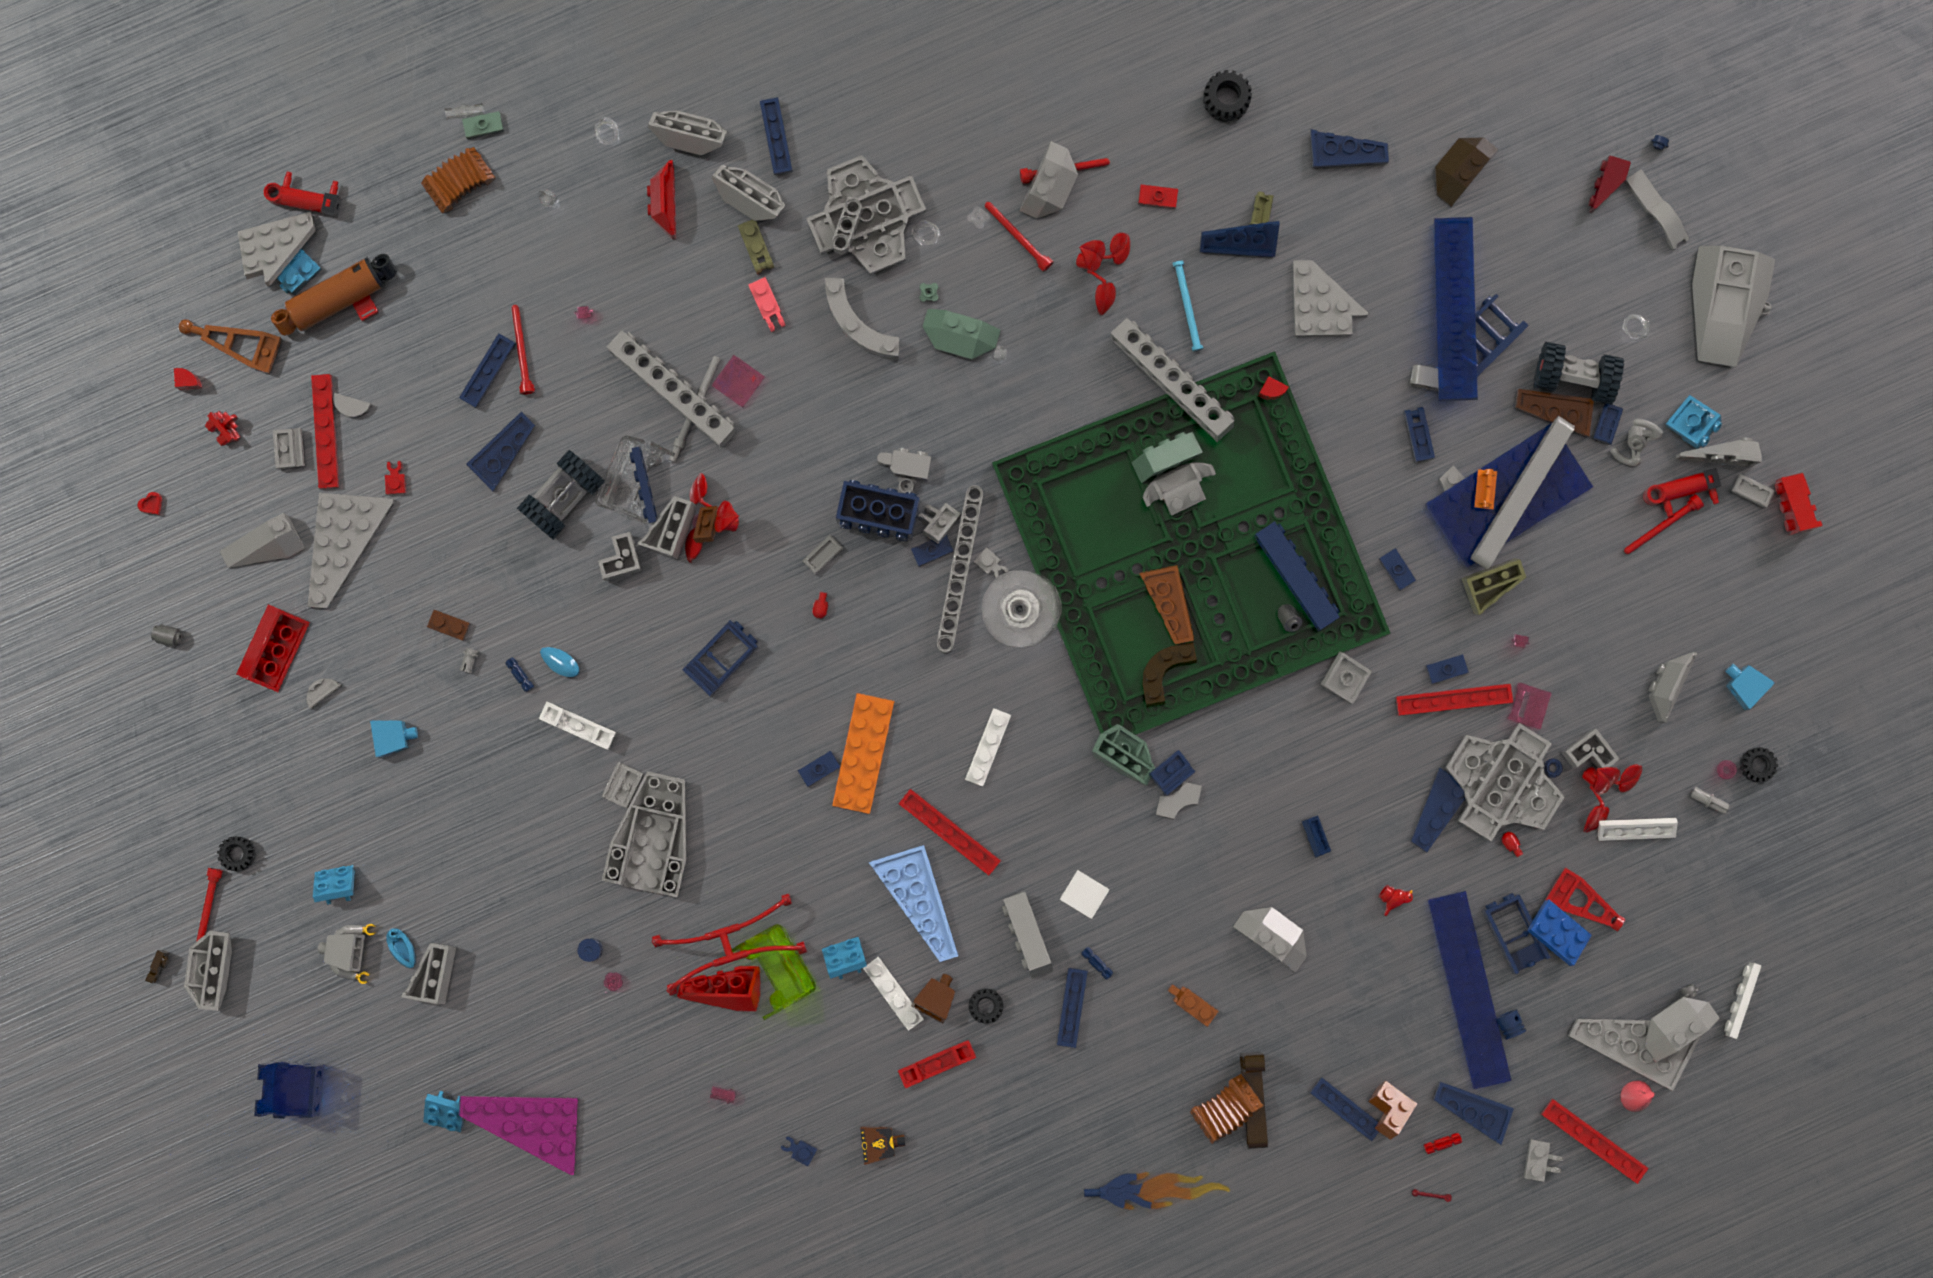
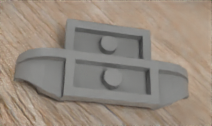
M1187 462L1154 478L1143 495L1146 506H1150L1155 500L1164 499L1167 509L1172 516L1205 500L1206 498L1199 482L1202 481L1201 478L1215 475V470L1210 464Z

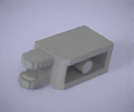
M898 448V451L893 450V454L881 452L877 456L878 463L890 467V471L894 476L928 481L931 456H928L926 452L917 451V454L909 453L908 449Z

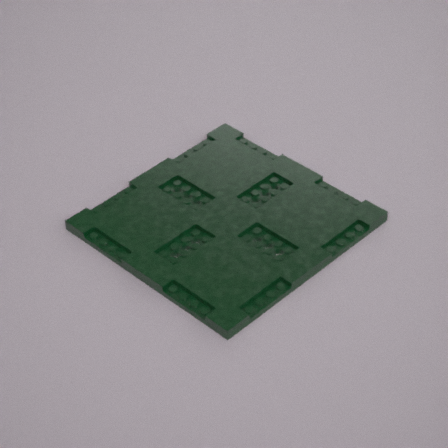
M1275 351L1195 382L1197 386L1201 385L1205 388L1207 395L1211 399L1215 398L1220 403L1222 410L1230 412L1234 417V427L1218 442L1168 394H1164L992 462L993 470L1019 530L1099 734L1117 724L1134 735L1140 734L1336 656L1339 652H1346L1391 634ZM1269 376L1289 387L1283 396L1275 400H1266L1258 396ZM1190 389L1182 390V393L1184 394H1190L1192 392ZM1197 402L1195 405L1197 407H1203L1205 406V403ZM1214 414L1209 416L1211 420H1217L1219 418L1217 415ZM1185 432V434L1193 432L1202 453L1187 462L1210 464L1216 473L1213 476L1209 475L1201 478L1202 481L1199 482L1206 499L1172 516L1167 509L1164 499L1155 500L1147 507L1143 495L1157 474L1141 483L1132 462L1143 454L1142 450L1147 447L1153 446L1156 448L1159 446L1158 443L1166 439L1172 441L1176 435ZM1173 467V468H1170V469H1168V470H1166V471H1163V473H1166V472H1168V471H1171V470H1173V469H1175V468H1174V467ZM1276 508L1283 509V518L1275 517L1274 510ZM1259 515L1265 516L1267 519L1266 524L1259 525L1256 522V517ZM1274 521L1277 525L1280 524L1283 527L1286 539L1294 543L1296 547L1295 552L1298 556L1301 555L1307 563L1305 567L1309 573L1312 571L1318 579L1316 583L1320 588L1323 587L1329 596L1327 598L1330 604L1334 603L1340 612L1338 613V619L1320 631H1317L1254 538L1256 533ZM1246 522L1249 525V530L1241 532L1238 528L1239 523ZM1140 564L1143 568L1142 572L1178 565L1194 641L1174 643L1140 574L1133 573V565ZM1122 571L1125 574V579L1123 581L1115 580V572ZM1099 578H1104L1107 581L1105 588H1099L1096 585V581ZM1209 596L1216 597V606L1212 607L1207 604ZM1284 604L1293 606L1302 619V625L1296 631H1286L1278 618V609ZM1216 614L1224 616L1223 624L1215 623L1214 616ZM1223 632L1231 633L1232 639L1230 642L1222 640L1221 634ZM1194 642L1197 663L1177 666L1166 672L1162 680L1166 704L1146 707L1143 691V673L1149 660L1165 648Z

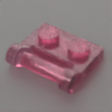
M1518 682L1517 695L1511 714L1509 713L1507 719L1540 730L1551 692ZM1525 692H1529L1530 695L1522 718L1518 716Z

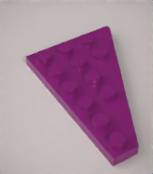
M460 1096V1117L567 1174L574 1175L578 1098Z

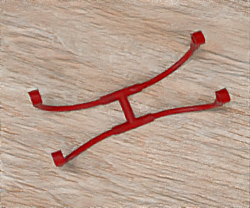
M789 893L781 895L782 900L768 910L741 924H733L705 933L703 936L688 939L662 940L660 935L653 936L652 944L655 948L663 945L708 941L720 937L726 955L698 967L675 983L668 984L667 992L669 995L678 994L676 987L699 972L713 966L718 967L746 958L751 954L782 950L798 951L799 955L807 953L804 941L797 943V946H767L751 950L745 949L733 953L729 942L728 934L740 931L741 928L761 920L783 904L784 906L791 905Z

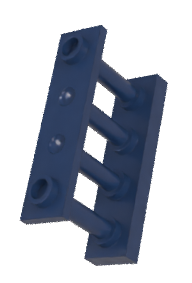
M1497 294L1493 297L1489 295L1481 303L1483 307L1453 337L1449 335L1442 342L1444 346L1440 349L1444 352L1449 347L1470 368L1469 371L1471 373L1467 377L1472 382L1529 326L1524 320L1520 324L1514 323L1494 303L1499 297ZM1487 308L1510 328L1509 331L1511 333L1507 337L1501 336L1481 316ZM1474 321L1496 341L1497 347L1493 351L1486 348L1467 329ZM1461 334L1483 354L1484 360L1480 364L1478 362L1475 363L1454 342Z

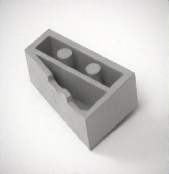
M674 496L661 512L658 520L648 529V533L638 542V545L644 549L678 560L697 505L691 501Z
M430 943L415 975L410 979L411 982L401 997L433 1004H445L456 947Z

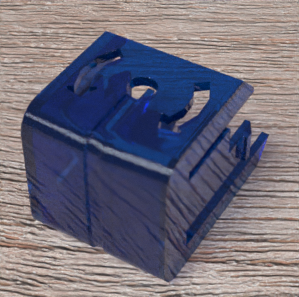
M269 1061L258 1064L257 1080H263L262 1098L255 1100L254 1116L263 1117L273 1114V1118L285 1119L286 1116H297L299 1118L319 1116L324 1064L289 1061Z

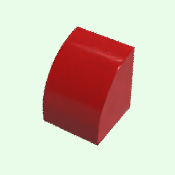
M174 368L175 388L178 390L202 389L201 381L196 375L184 368Z
M1269 376L1258 396L1266 400H1275L1283 396L1289 387Z

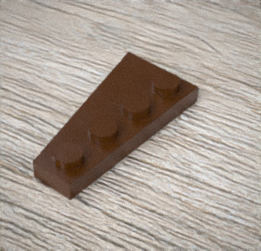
M1525 389L1517 390L1515 409L1553 423L1556 417L1560 416L1575 426L1573 432L1587 438L1590 437L1594 404L1592 399Z

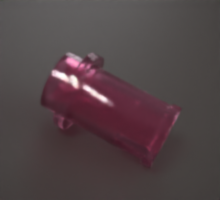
M715 1086L712 1087V1094H710V1098L726 1101L727 1104L734 1103L736 1092L733 1089L727 1090Z

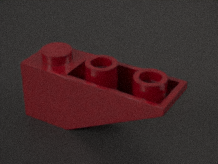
M1611 155L1606 160H1602L1599 171H1602L1600 178L1597 177L1594 184L1596 192L1595 195L1591 196L1588 204L1591 207L1589 213H1593L1626 180L1631 165L1630 161Z

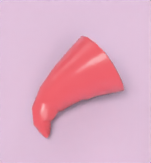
M1643 1081L1627 1083L1620 1094L1623 1106L1632 1112H1640L1646 1109L1655 1095L1650 1086Z

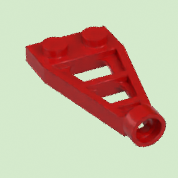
M1567 868L1562 870L1545 900L1549 899L1566 913L1610 926V928L1617 932L1625 922V918L1617 914L1582 877ZM1575 889H1581L1586 894L1588 901L1584 907H1577L1569 903V899ZM1593 901L1604 908V912L1600 917L1588 912Z

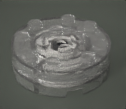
M1015 570L1000 575L989 585L982 600V617L987 630L996 640L1011 647H1031L1044 642L1056 630L1061 616V600L1056 588L1047 578L1031 571Z

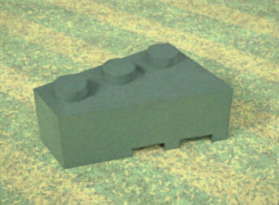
M1182 432L1176 435L1172 441L1166 439L1158 443L1159 446L1156 448L1153 446L1142 450L1143 454L1134 460L1132 465L1140 482L1143 483L1156 474L1160 475L1163 471L1175 468L1196 458L1202 453V450L1193 432L1188 434Z

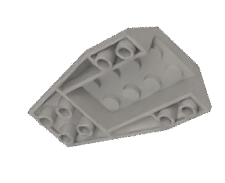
M1726 246L1698 247L1692 281L1698 361L1737 367L1769 297L1775 264L1774 258L1760 252Z
M647 771L610 843L601 881L678 898L686 864L685 780Z

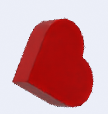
M150 492L146 498L138 501L137 507L143 513L160 515L162 497L159 493Z

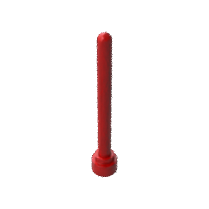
M1103 158L1074 163L1078 171L1107 166L1110 164V160ZM1020 169L1021 183H1030L1035 177L1037 170Z
M986 202L985 208L1037 260L1038 268L1042 272L1050 268L1054 261L1049 256L1042 255L991 202Z
M513 305L511 310L522 378L519 391L520 395H529L535 393V387L532 381L529 380L518 305Z
M1694 494L1689 498L1687 505L1624 549V553H1632L1690 511L1694 512L1703 508L1704 503L1700 497Z
M207 868L206 876H208L207 880H209L196 942L206 935L216 883L222 878L223 870Z

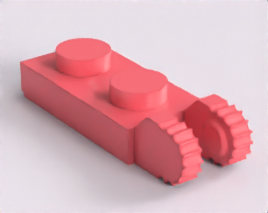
M766 277L748 284L770 331H775V327L770 320V317L775 315L780 326H786Z

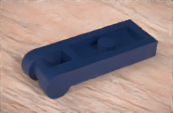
M1418 407L1417 410L1410 411V409L1404 410V418L1415 462L1434 459L1435 455L1424 408ZM1418 417L1420 422L1414 423L1413 418Z

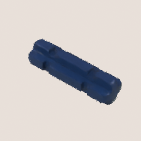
M515 658L508 659L505 664L511 669V673L518 683L521 684L522 689L525 692L533 689V684L530 680H527V675L517 665L518 662Z
M1086 947L1081 952V955L1088 959V962L1098 972H1101L1105 979H1109L1113 975V971L1109 967L1107 968L1106 964L1096 954L1094 955L1089 947Z

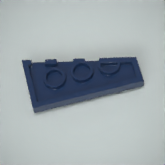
M1310 130L1313 168L1389 163L1388 143Z
M1438 768L1422 814L1410 842L1426 853L1465 800L1464 790L1450 774L1441 768Z
M1439 1081L1433 1100L1502 1145L1514 1108Z

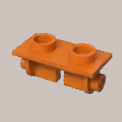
M1478 469L1475 508L1494 509L1497 471H1493V469Z

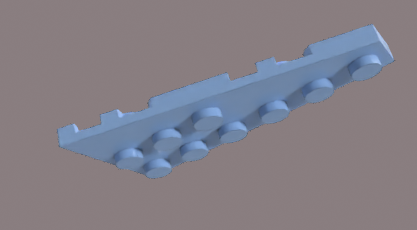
M924 845L869 862L937 959L942 962L958 957Z

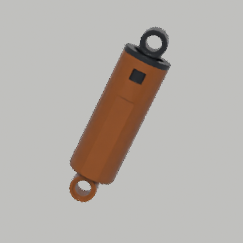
M387 254L377 255L372 262L367 256L285 301L286 309L275 311L271 316V321L281 335L286 336L293 333L296 327L303 332L385 287L382 280H390L395 277L397 268Z

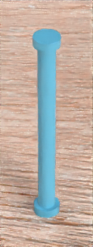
M1182 260L1176 261L1172 265L1176 269L1193 344L1191 348L1193 352L1203 349V345L1200 344L1183 270L1184 262Z

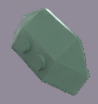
M928 309L923 323V329L935 349L971 360L995 349L1001 331L984 321L938 309Z
M1117 724L1101 733L1092 750L1094 758L1119 774L1143 785H1148L1151 778L1149 773L1155 767L1151 761L1147 744L1121 725Z

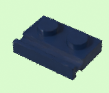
M1176 750L1153 769L1149 776L1164 792L1163 794L1167 796L1196 771L1190 766V763L1180 750Z

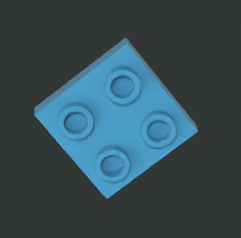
M353 865L315 872L314 902L326 900L327 905L332 904L331 899L345 897L346 901H351L350 896L353 895L355 877Z
M859 937L822 949L830 979L839 976V979H843V974L855 970L861 973V968L867 967Z
M440 1091L438 1096L427 1094L423 1122L431 1126H439L449 1131L461 1133L464 1118L459 1116L460 1096H458L457 1101L443 1098V1091Z

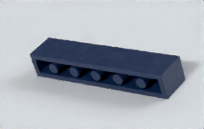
M1274 521L1256 533L1254 538L1317 631H1320L1338 619V613L1340 612L1334 603L1330 604L1327 598L1329 596L1323 587L1320 588L1316 583L1318 579L1312 571L1309 573L1305 567L1307 565L1305 559L1301 555L1298 556L1295 552L1296 547L1294 543L1286 539L1283 527L1280 524L1277 525Z

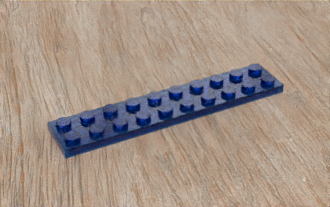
M1473 217L1434 218L1439 401L1478 400Z
M1466 891L1427 899L1472 1088L1478 1089L1512 1081Z

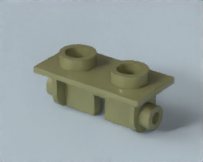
M1259 191L1255 195L1254 211L1249 225L1269 222L1274 195H1265L1264 192Z

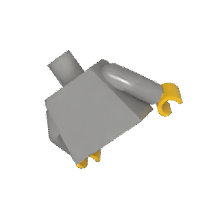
M368 924L366 927H362V925H346L336 930L334 935H328L326 943H319L318 952L325 954L324 962L330 965V969L338 977L350 980L358 979L361 984L368 982L360 978L361 975L369 976L368 972L363 971L360 974L356 972H360L365 939V935H362V933H366L369 936L375 935L376 933L367 932L368 927H376L375 925Z

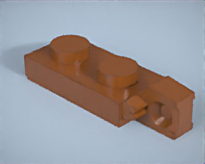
M1171 984L1167 990L1175 996L1173 1001L1206 1027L1209 1026L1219 1012L1188 988L1186 989L1182 986L1181 989H1178Z

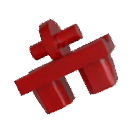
M218 411L216 413L210 412L207 415L209 420L206 422L205 427L210 432H215L217 429L220 431L221 434L216 439L221 446L238 441L241 438L235 430L238 428L235 423L238 417L235 414L229 416L227 412L222 414L221 411Z

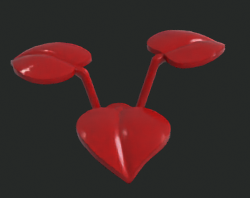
M1120 232L1112 238L1110 243V252L1112 254L1105 255L1106 247L1101 240H1092L1079 247L1082 253L1076 259L1077 267L1087 269V273L1092 274L1102 282V284L1098 285L1095 293L1096 307L1099 315L1106 313L1113 305L1116 298V289L1113 283H1107L1104 278L1094 271L1100 267L1103 259L1113 258L1114 263L1117 265L1122 264L1127 259L1131 247L1130 237L1127 233Z
M700 473L691 486L690 501L695 505L700 502L702 505L710 507L711 505L703 500L707 493V481L704 474ZM723 501L718 507L715 521L716 532L721 533L724 530L735 532L738 528L739 516L729 501ZM695 528L689 532L685 542V554L690 563L698 556L703 546V542L696 543L693 539Z
M1638 764L1629 766L1622 773L1619 781L1620 770L1615 767L1597 768V770L1589 767L1584 771L1582 778L1590 784L1589 788L1600 802V806L1594 807L1590 812L1583 830L1584 833L1597 829L1599 821H1606L1608 818L1609 808L1605 806L1600 795L1606 793L1613 784L1619 785L1618 790L1620 792L1631 790L1641 777L1642 766Z

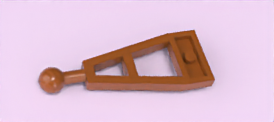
M188 319L180 321L178 329L182 334L194 333L200 335L202 341L248 367L268 374L271 372L282 341L281 337L263 331L205 325L203 329L194 326ZM211 332L228 334L224 346L209 338ZM236 335L260 338L252 361L231 350Z

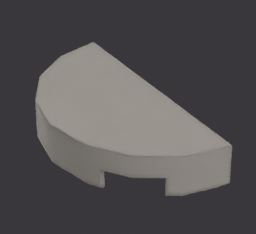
M334 393L335 407L341 414L347 417L357 418L365 412L367 413L372 405L368 402Z
M319 679L313 682L308 688L306 701L309 708H314L342 686L332 679Z

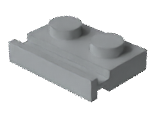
M302 429L273 430L276 469L305 467Z
M618 762L601 797L628 809L644 774Z

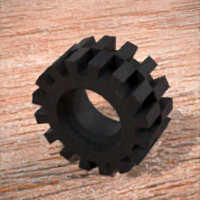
M1763 747L1748 750L1747 753L1743 754V759L1740 760V763H1742L1740 769H1743V776L1746 775V779L1752 780V782H1765L1772 779L1773 775L1778 771L1776 770V767H1778V764H1776L1777 757H1774V753L1770 752L1769 749H1764ZM1757 757L1762 758L1766 763V768L1763 772H1756L1752 767V762Z
M229 837L222 841L223 844L219 845L220 850L217 851L219 857L217 858L218 861H221V866H224L227 870H245L248 866L252 865L251 862L255 859L253 857L255 854L254 846L244 837ZM238 846L243 850V857L235 862L230 858L229 852L233 847Z
M986 988L976 991L970 998L969 1012L977 1022L990 1024L997 1021L1002 1015L1004 1008L1003 1000L996 991ZM982 999H990L994 1004L992 1012L988 1014L980 1012L978 1008L979 1002Z

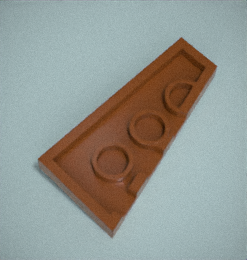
M1178 565L1140 573L1174 643L1194 641Z

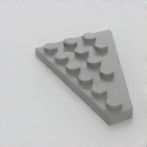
M319 493L308 607L329 609L334 597L339 593L344 581L349 577L356 562L362 556L364 549L374 537L391 506L394 505V499Z
M1576 1019L1568 1034L1569 1037L1671 1091L1674 1090L1701 1037L1699 1036L1676 1053L1655 1062L1644 1046L1650 1020Z

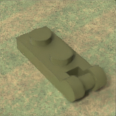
M752 219L737 225L756 273H762V270L767 268L769 270L775 268L757 222ZM765 258L766 261L758 263L757 259Z

